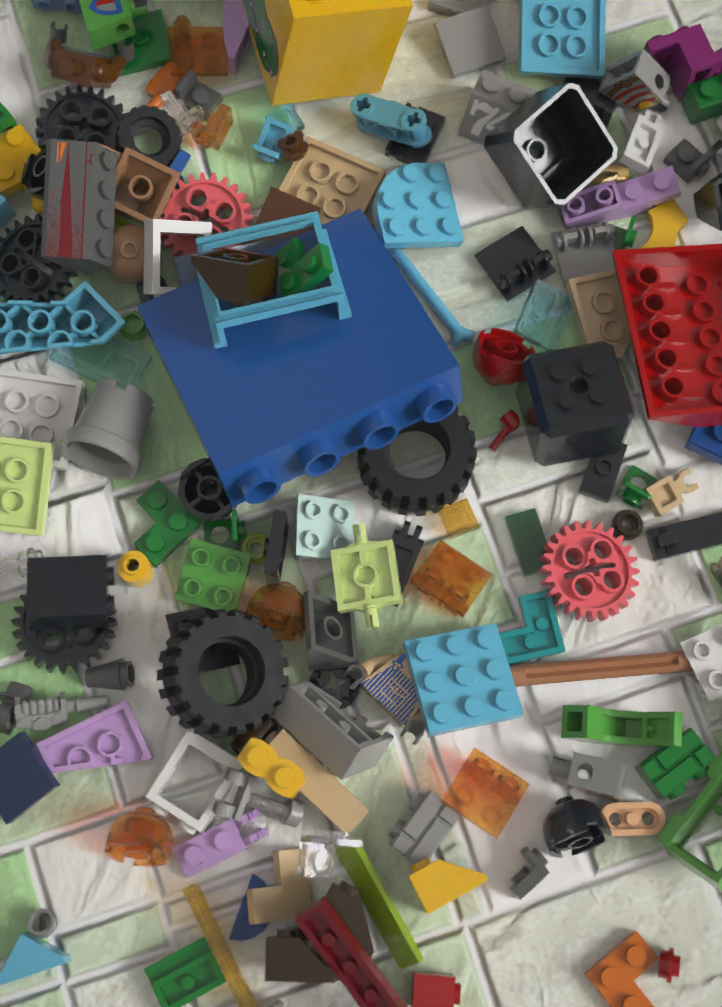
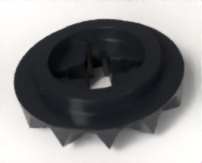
M347 668L314 670L309 682L320 689L330 682L329 672L331 671L337 680L348 679V681L340 685V697L338 698L333 689H322L342 702L340 709L350 706L356 700L360 691V684L355 689H350L349 686L355 682L354 678L351 675H345L343 678L341 676Z

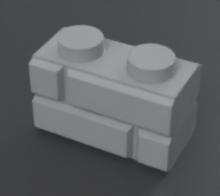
M430 790L425 795L421 792L417 794L408 807L413 811L406 822L399 819L388 834L393 838L389 845L414 864L427 857L431 858L461 816L460 812Z

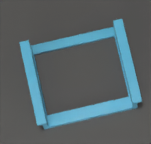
M318 211L195 239L198 252L202 253L210 249L313 226L316 242L329 247L333 272L327 277L330 285L328 287L225 311L220 310L217 297L197 271L215 349L228 346L223 328L334 302L340 320L352 317L326 229H322Z

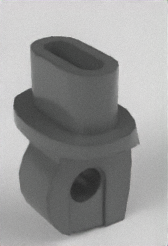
M10 681L6 691L0 692V700L2 701L0 704V733L11 735L16 726L14 697H20V704L22 701L29 703L28 700L33 692V688Z

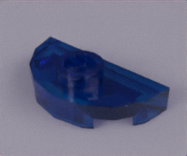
M253 873L247 889L269 887L265 880ZM247 891L230 933V940L244 941L255 938L270 923L249 924Z

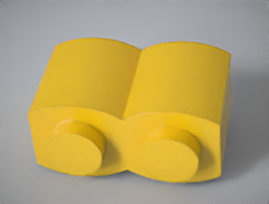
M251 738L237 756L239 763L245 770L258 778L265 779L272 790L285 798L294 799L307 781L303 771L295 763L279 758L275 750L263 740Z

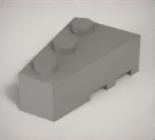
M309 681L289 686L282 704L277 707L276 713L272 717L281 724L287 733L293 735L301 742L308 753L316 756L327 766V770L332 775L343 780L378 764L394 738L393 735L385 731L382 736L365 725L368 721L367 718L359 714L356 719L340 709L342 702Z

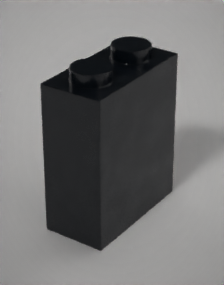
M107 555L27 558L26 619L29 629L109 627V615H115L114 596H109V586L115 585L114 566H108Z

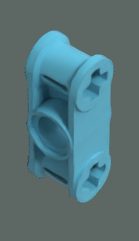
M365 93L357 95L351 101L350 110L357 117L356 123L362 132L377 135L389 141L400 142L414 148L424 147L432 138L431 129L426 125V114L421 109L412 108L396 101L385 100Z

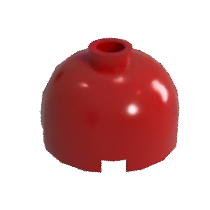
M492 328L491 332L484 334L485 330L481 331L472 353L474 368L491 385H512L517 383L522 362L527 355L535 354L534 348L530 345L528 349L522 344L524 338L508 330Z

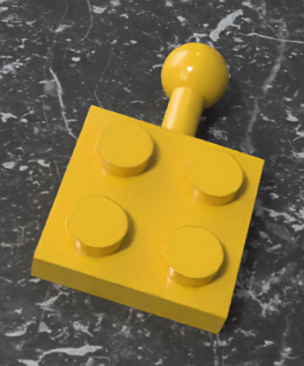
M21 124L0 134V194L4 198L22 188L27 189L21 182L23 168L31 153L37 156L41 151ZM31 196L32 208L38 214L43 215L44 200Z

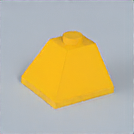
M429 857L412 865L413 873L407 876L422 908L427 914L488 881L484 873L439 859L431 863Z

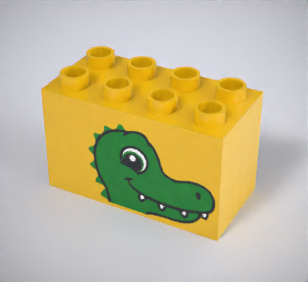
M242 0L271 106L380 92L412 10V0Z

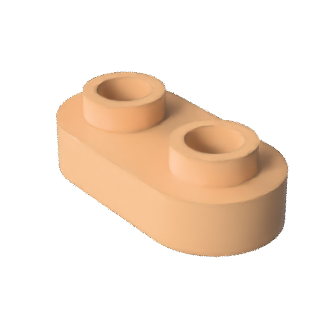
M614 802L606 804L601 808L611 829V836L655 835L664 828L666 822L663 809L654 802ZM645 812L649 813L652 819L649 825H645L641 820L642 814ZM612 813L617 814L619 817V823L616 826L611 825L609 822V816Z

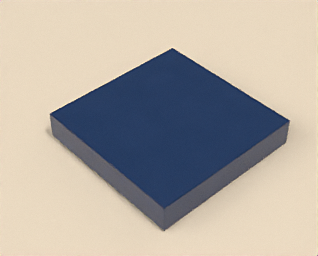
M25 731L19 732L0 747V815L7 825L18 819L60 785Z

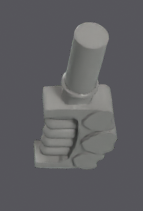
M59 692L60 699L59 697H54L53 699L46 698L45 701L38 699L37 702L30 700L29 703L22 701L21 704L20 697H14L16 727L30 729L33 726L38 731L42 729L47 730L52 725L57 726L60 723H66L68 721V712L108 708L107 695L75 697V699L66 700L65 692Z

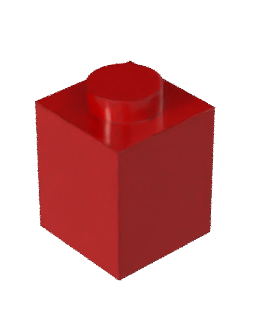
M413 971L411 1007H454V1004L460 1005L461 983H455V976L453 974Z

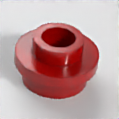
M669 947V951L660 949L658 978L667 979V983H672V976L679 977L681 956L674 955V948Z

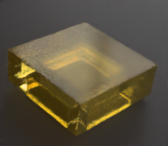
M467 498L446 506L438 512L450 540L479 528L478 521Z

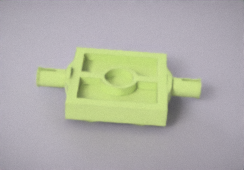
M356 523L352 525L355 543L345 548L330 550L337 607L340 614L354 611L365 612L366 630H373V627L376 630L380 628L377 610L384 606L403 603L395 547L392 539L378 542L367 540L366 524L359 523L358 527Z

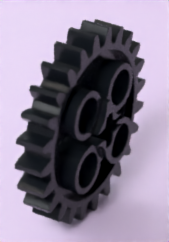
M78 84L76 92H72L67 86L66 95L63 96L58 91H55L56 101L47 98V108H39L41 117L36 118V126L39 128L35 129L36 138H39L38 145L51 138L71 139L75 141L97 142L116 150L115 134L120 120L122 121L126 113H122V103L114 105V95L105 99L104 89L95 94L93 87H89L87 92H83L81 85ZM68 113L78 114L74 118H69L65 116ZM98 118L107 120L105 123L95 122Z
M36 214L34 220L26 215L24 224L15 220V229L12 231L6 227V238L0 237V296L5 301L32 300L37 303H45V300L49 302L50 300L55 301L54 296L56 294L61 297L65 296L62 289L64 286L73 287L69 278L78 277L79 275L70 268L41 258L43 217L40 214ZM21 249L51 269L53 273L48 275L18 255L17 251Z
M20 595V599L25 605L24 607H14L15 612L21 617L11 619L12 624L19 628L12 632V635L15 639H22L16 646L20 651L27 649L24 657L27 661L35 658L34 665L36 668L39 669L46 662L48 673H52L56 666L59 667L62 675H65L67 666H72L75 673H78L79 663L83 662L90 668L91 662L89 658L93 656L98 660L102 659L98 651L100 648L110 650V645L106 638L116 637L115 632L109 629V627L118 625L116 618L109 617V627H92L91 635L85 639L76 637L78 631L82 628H70L69 632L72 637L73 647L69 649L67 647L66 633L63 629H29L26 619L27 596ZM49 637H60V641L56 646H45V642Z

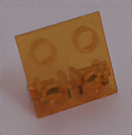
M184 15L176 17L173 27L167 26L171 76H186L190 69L196 72L197 76H228L223 27H191L190 21Z
M440 540L410 581L415 586L414 589L416 591L419 590L427 596L431 595V601L436 598L439 600L438 606H441L443 603L445 604L444 608L452 612L453 616L459 615L463 618L492 574Z
M474 747L441 802L498 839L527 790L529 783Z

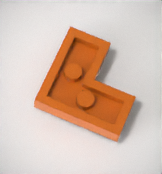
M634 930L584 974L610 1007H654L634 980L659 958L641 935Z

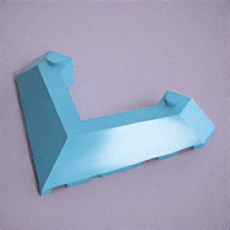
M0 194L1 228L16 213L8 201ZM84 281L62 301L50 300V303H37L32 300H7V302H0V354L105 344L127 323Z

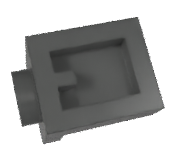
M191 69L185 77L182 76L175 86L178 106L206 122L222 102V94L199 82L196 72Z
M684 138L665 156L663 163L668 167L673 166L674 172L689 184L696 176L701 179L712 166L709 162L714 152L709 149L705 154H702Z
M526 846L519 851L532 867L528 870L524 866L510 879L514 884L509 890L518 900L524 898L550 873L545 867L549 863L548 860L536 847L530 850Z

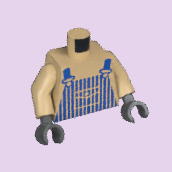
M389 652L370 657L358 665H350L341 675L342 678L345 675H351L354 678L355 682L349 686L350 689H355L360 684V688L403 727L400 736L403 737L406 732L412 733L415 736L412 744L416 745L424 734L425 725L405 654L401 652L395 655Z

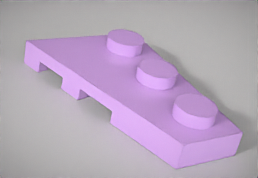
M127 700L37 743L42 758L52 773L154 760Z

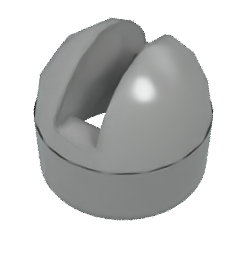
M41 908L31 913L27 926L33 936L44 939L50 937L55 931L56 919L50 910ZM46 917V930L42 932V918Z

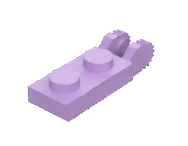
M255 809L243 815L240 822L230 819L173 847L186 879L247 849L248 845L268 836L269 832L266 827L254 831L252 835L243 839L238 827L257 820L261 816L259 810Z

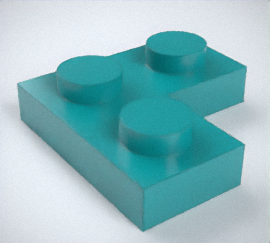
M549 590L518 597L525 628L499 633L509 665L561 654L566 651L552 596H545Z

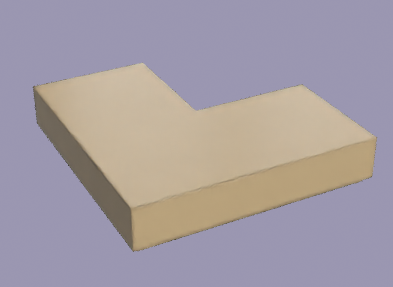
M307 848L273 851L275 886L246 889L249 924L294 919L298 912L312 904Z

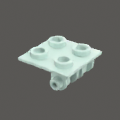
M297 494L295 556H298V560L308 561L310 557L331 560L330 550L345 548L353 543L354 502Z

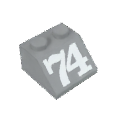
M482 70L470 96L458 135L484 145L485 136L535 94L536 90Z

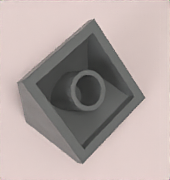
M308 590L304 592L309 671L348 668L353 664L358 665L354 612L340 614L337 601Z

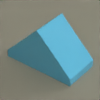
M30 932L20 935L0 972V985L71 961L70 954L41 938L33 936Z

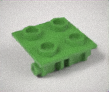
M191 538L174 599L212 610L225 609L228 612L232 609H237L246 575H249L251 569L250 560L252 554Z

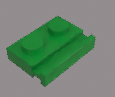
M207 936L196 940L144 969L161 1007H182L228 981L208 942Z

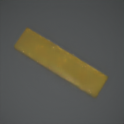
M195 883L188 886L182 891L238 1006L257 1007V1002L199 884Z

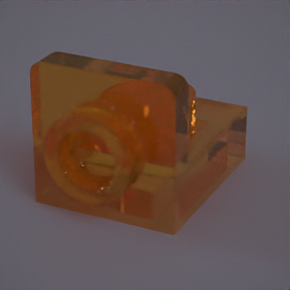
M220 103L216 113L212 112L210 114L207 126L193 121L190 125L192 139L203 148L211 147L219 151L233 124L231 107Z

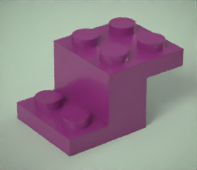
M701 24L691 27L683 26L673 33L664 36L656 35L646 41L644 50L670 75L669 85L678 103L681 102L689 84L722 74V48L714 53Z

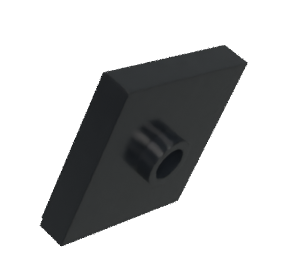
M275 509L270 538H265L263 556H266L264 574L267 584L278 586L281 581L289 523L286 511Z

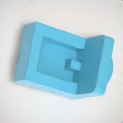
M267 116L257 143L253 142L251 148L259 151L257 157L274 163L275 158L284 161L282 158L283 152L277 147V142L281 138L292 134L296 127Z

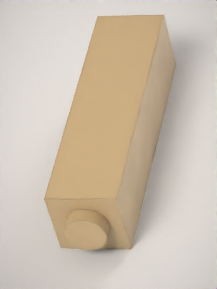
M284 729L279 734L274 730L264 740L275 750L279 758L292 761L303 771L307 781L299 791L346 836L370 812Z

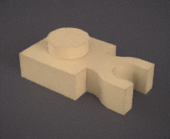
M689 468L677 472L673 479L669 474L642 489L652 496L648 501V505L655 517L662 516L685 502L681 494H687L699 489L697 483L686 486L684 483V477L691 473Z

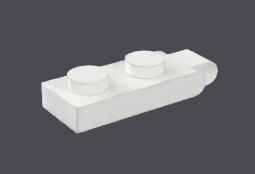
M646 109L643 115L639 113L636 116L618 161L619 163L645 175L650 168L664 126L660 125L662 116L649 109Z

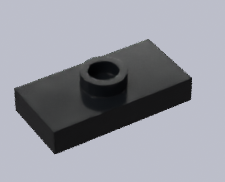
M623 444L618 453L591 457L578 493L608 503L628 445Z

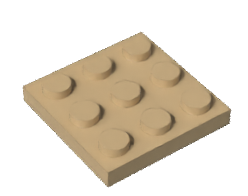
M307 136L305 142L309 144V149L306 155L301 160L292 163L279 190L320 207L321 211L318 214L321 225L357 209H361L364 215H366L376 191L386 176V170Z

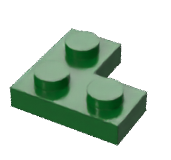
M293 237L274 255L279 257L278 280L282 297L311 291L333 272L329 247L319 242L308 253H305L303 241Z
M160 480L155 482L136 500L140 507L156 523L134 542V545L157 568L197 531L202 524L184 509L182 503Z

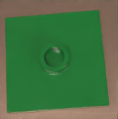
M161 9L133 17L136 33L124 39L125 46L130 45L132 41L134 42L135 58L132 61H126V66L122 70L121 76L164 66L168 62L176 63ZM116 42V43H113L112 45H113V49H114L115 55H118L117 42Z

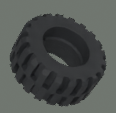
M456 407L452 414L441 421L427 423L421 420L399 430L398 435L409 431L427 433L437 439L444 448V465L438 473L430 477L414 479L398 473L388 462L387 449L389 444L375 450L367 449L365 446L357 450L358 469H360L361 481L363 485L368 486V493L374 500L379 498L382 501L381 506L388 510L391 507H395L398 509V514L406 516L408 511L416 512V516H425L426 511L432 510L433 513L442 511L444 505L453 504L458 499V495L464 492L475 467L477 448L474 446L476 441L474 431L468 429L470 422L465 415L458 416V407Z
M218 609L210 613H204L184 623L178 628L177 633L169 637L166 641L168 647L166 650L161 651L158 660L160 663H163L162 669L157 670V680H163L164 687L158 691L161 700L167 698L170 703L166 708L169 714L180 717L178 724L185 729L193 728L194 733L201 736L211 735L213 738H223L255 730L262 726V721L272 718L276 713L273 707L281 705L285 694L280 691L281 688L288 686L289 676L284 675V668L289 667L287 657H281L279 650L284 647L280 639L273 640L271 635L274 631L268 624L261 627L258 625L260 618L253 614L244 616L242 610L232 609L226 612L225 609ZM221 643L231 647L244 662L247 673L246 686L238 701L232 704L224 705L214 701L207 695L200 683L198 675L199 660L203 651L212 644Z

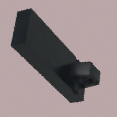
M722 512L648 529L645 533L654 562L722 546Z

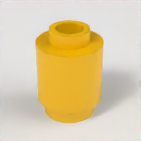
M126 552L120 557L117 564L119 575L131 587H143L153 577V566L142 552ZM139 565L137 570L130 571L132 567Z

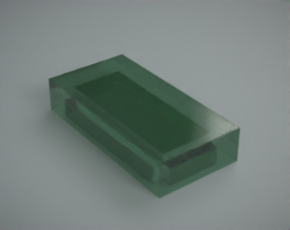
M533 508L506 516L504 520L523 577L539 573L538 569L546 565L539 560V557L547 553L543 549L547 542L536 509Z

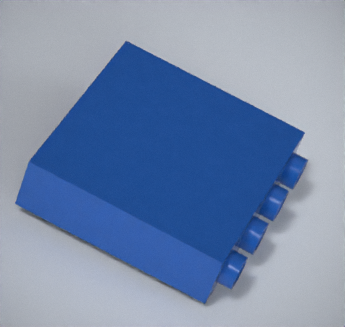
M361 209L321 225L322 229H326L352 312V317L340 320L334 302L223 328L228 346L215 349L199 279L137 305L152 343L232 507L245 501L250 504L265 502L279 492L282 484L303 474L311 477L324 475L338 465L341 457L364 446L370 450L385 447L398 436L399 430L421 420L427 423L441 421L452 414L458 403L463 401L459 363ZM314 229L295 236V238L303 241L305 253H308L317 244ZM291 239L259 253L274 256ZM325 278L313 290L330 286L328 279ZM277 280V294L264 298V301L282 297L279 280ZM218 299L221 311L238 308L230 306V301Z

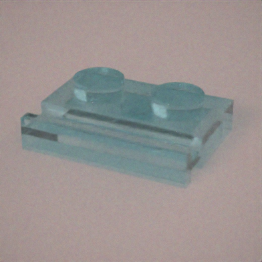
M537 279L531 286L513 333L520 335L525 341L537 347L540 346L546 349V351L554 350L572 307L570 298L563 295V292Z

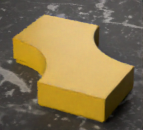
M674 199L663 202L647 212L646 218L650 225V238L640 248L676 246L677 233L687 225L689 220Z

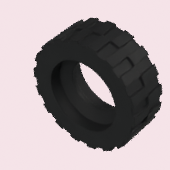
M141 105L139 108L134 107L129 113L126 112L122 121L120 120L115 134V149L123 154L125 148L128 147L170 167L181 149V130L173 116L168 115V112L165 110H160L156 106L148 107L147 105ZM143 127L155 129L162 137V148L154 154L141 152L134 143L136 131Z

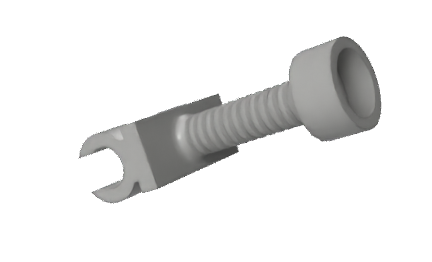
M227 768L223 779L239 785L233 803L220 799L215 800L212 808L215 814L240 822L245 806L248 805L279 815L282 824L294 828L299 825L304 813L303 802L288 798L285 803L250 793L256 777L235 768Z

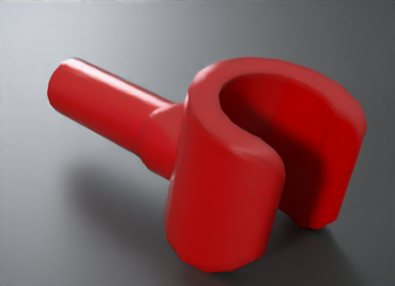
M512 409L500 418L501 423L505 427L489 446L493 451H496L505 437L515 431L520 425V418Z

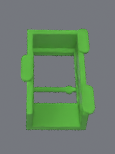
M721 751L707 771L710 778L709 782L684 815L681 813L675 814L659 835V841L669 856L720 892H722V867L718 872L685 850L684 847L712 809L715 810L717 815L722 816V805H716L722 796Z

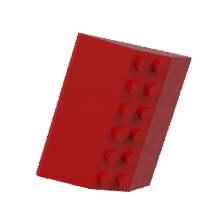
M722 244L613 250V262L648 420L691 427L721 426Z

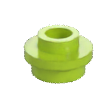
M251 533L241 543V552L252 554L251 564H260L266 561V556H263L266 538L264 534ZM255 544L262 546V551L258 554L251 552V547Z

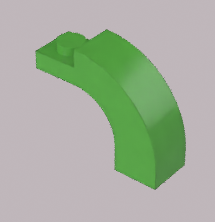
M563 705L561 738L630 747H682L683 713L675 711L636 712L605 709L591 705Z

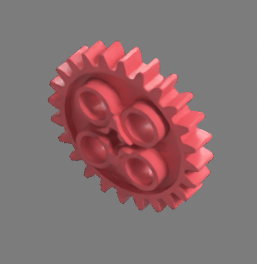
M201 172L199 180L196 181L192 174H189V183L187 184L180 179L178 180L180 188L173 190L172 197L169 199L167 207L161 215L164 218H160L200 222L199 218L206 220L207 217H210L213 224L212 235L223 233L217 227L231 231L249 227L247 223L253 222V215L247 214L251 210L250 203H243L246 200V194L244 192L237 194L239 190L238 184L235 183L228 187V178L225 176L218 182L216 173L212 174L210 180H206L204 172ZM196 197L206 198V202L203 205H192V201ZM186 208L193 214L182 212V209ZM228 209L233 212L228 219L218 218V214L222 210ZM160 233L162 239L168 238L163 244L166 249L173 248L171 252L173 257H178L181 254L183 256L197 253L195 240L197 235ZM237 243V244H232V245H228V246H223V247L236 246V245H239V243Z
M590 520L585 521L582 526H580L578 521H575L570 525V528L565 525L559 529V533L555 532L550 537L551 542H547L543 546L547 553L542 554L539 560L546 565L539 568L538 572L546 574L547 578L541 581L540 585L550 586L551 589L545 596L551 597L555 595L557 599L553 606L565 605V616L575 611V620L577 621L582 619L585 614L587 621L590 623L596 620L597 617L600 621H604L609 615L613 617L619 614V609L622 610L629 605L627 600L635 597L636 594L631 588L638 586L639 582L633 579L632 576L638 574L640 570L632 568L631 564L637 560V557H628L627 552L631 550L632 546L623 547L621 545L624 538L623 535L616 539L612 537L613 527L604 532L602 522H599L592 528ZM594 547L602 552L603 558H599L595 554ZM565 554L573 557L575 565L567 562ZM604 564H613L612 568H603L594 574L586 572L569 579L564 577V574H575L584 568L591 570ZM604 577L611 581L612 589L605 585ZM575 583L582 586L584 596L576 591Z

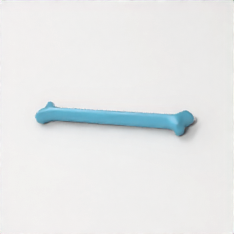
M386 248L453 335L451 345L458 347L463 341H472L474 331L460 325L401 248Z

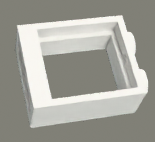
M165 219L144 220L143 294H153V298H156L179 288L160 287V233L197 235V238L212 235V222Z
M188 729L145 797L152 801L149 806L151 809L164 817H167L170 812L180 819L177 823L178 826L194 835L196 830L201 833L206 831L216 815L212 811L215 800L225 801L234 784L224 779L199 820L162 797L160 793L190 746H193L226 768L231 767L243 771L244 768L236 757L201 735L195 734L193 730Z

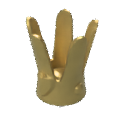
M621 163L609 165L603 170L608 173L596 176L589 184H602L615 180L616 184L629 180V175H632L633 172H629L628 167Z

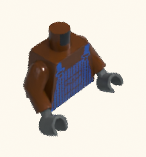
M51 22L50 40H48L44 52L43 63L46 68L51 70V77L89 87L111 88L112 83L117 80L126 66V61H132L135 58L134 42L132 41L130 45L125 46L124 39L117 42L118 55H114L113 58L62 46V44L67 42L68 26L65 24L63 29H56L55 22Z

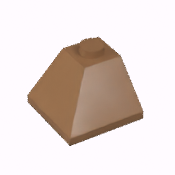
M126 147L116 168L115 213L141 224H144V220L160 219L181 173Z

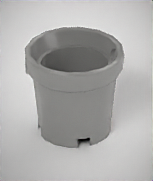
M104 379L97 382L76 424L69 428L63 436L60 448L66 457L90 472L108 478L129 480L137 476L143 461L140 449L154 407H151L153 401L145 392L127 383L125 390L115 388L117 380Z

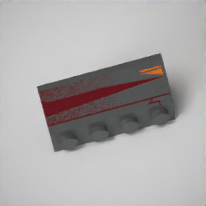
M52 138L47 140L41 258L85 275L112 268L117 168L116 152L96 142Z

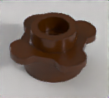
M296 130L277 142V147L282 150V158L285 161H299L306 155L309 144L303 140L304 134L302 131Z

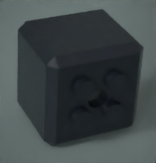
M566 83L537 91L487 134L484 141L485 150L523 207L532 209L565 205L617 158L618 151L617 145L580 86L573 83ZM533 142L539 147V155L536 159L529 152L530 145Z
M605 341L535 353L527 355L522 362L516 396L535 462L544 467L619 452L633 421L634 411L612 345ZM572 383H581L586 387L587 391L577 394L569 386Z

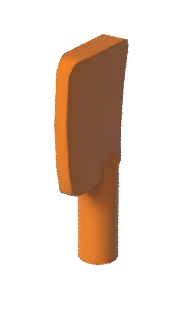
M166 63L156 72L145 88L146 93L152 97L147 106H156L159 109L163 104L165 105L176 94L175 86L182 76L185 77L186 74L173 63Z

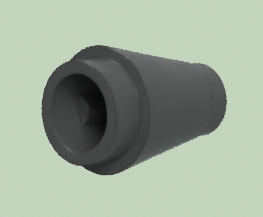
M121 658L85 670L86 686L88 688L126 690L127 687H132L135 683L134 665L131 661H125Z

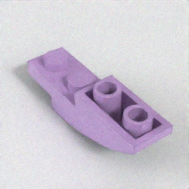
M673 166L618 184H616L615 180L581 190L565 205L560 206L566 226H583L598 222H610L648 212L652 209L653 205L681 197V190Z

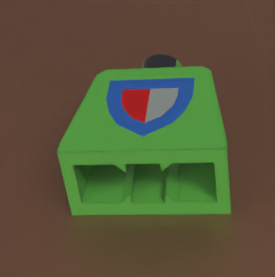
M79 0L93 51L133 36L136 33L133 17L148 14L145 0Z

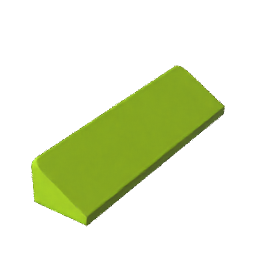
M355 838L339 847L336 853L355 888L360 891L359 895L398 967L404 969L421 962L422 958H424L359 839Z

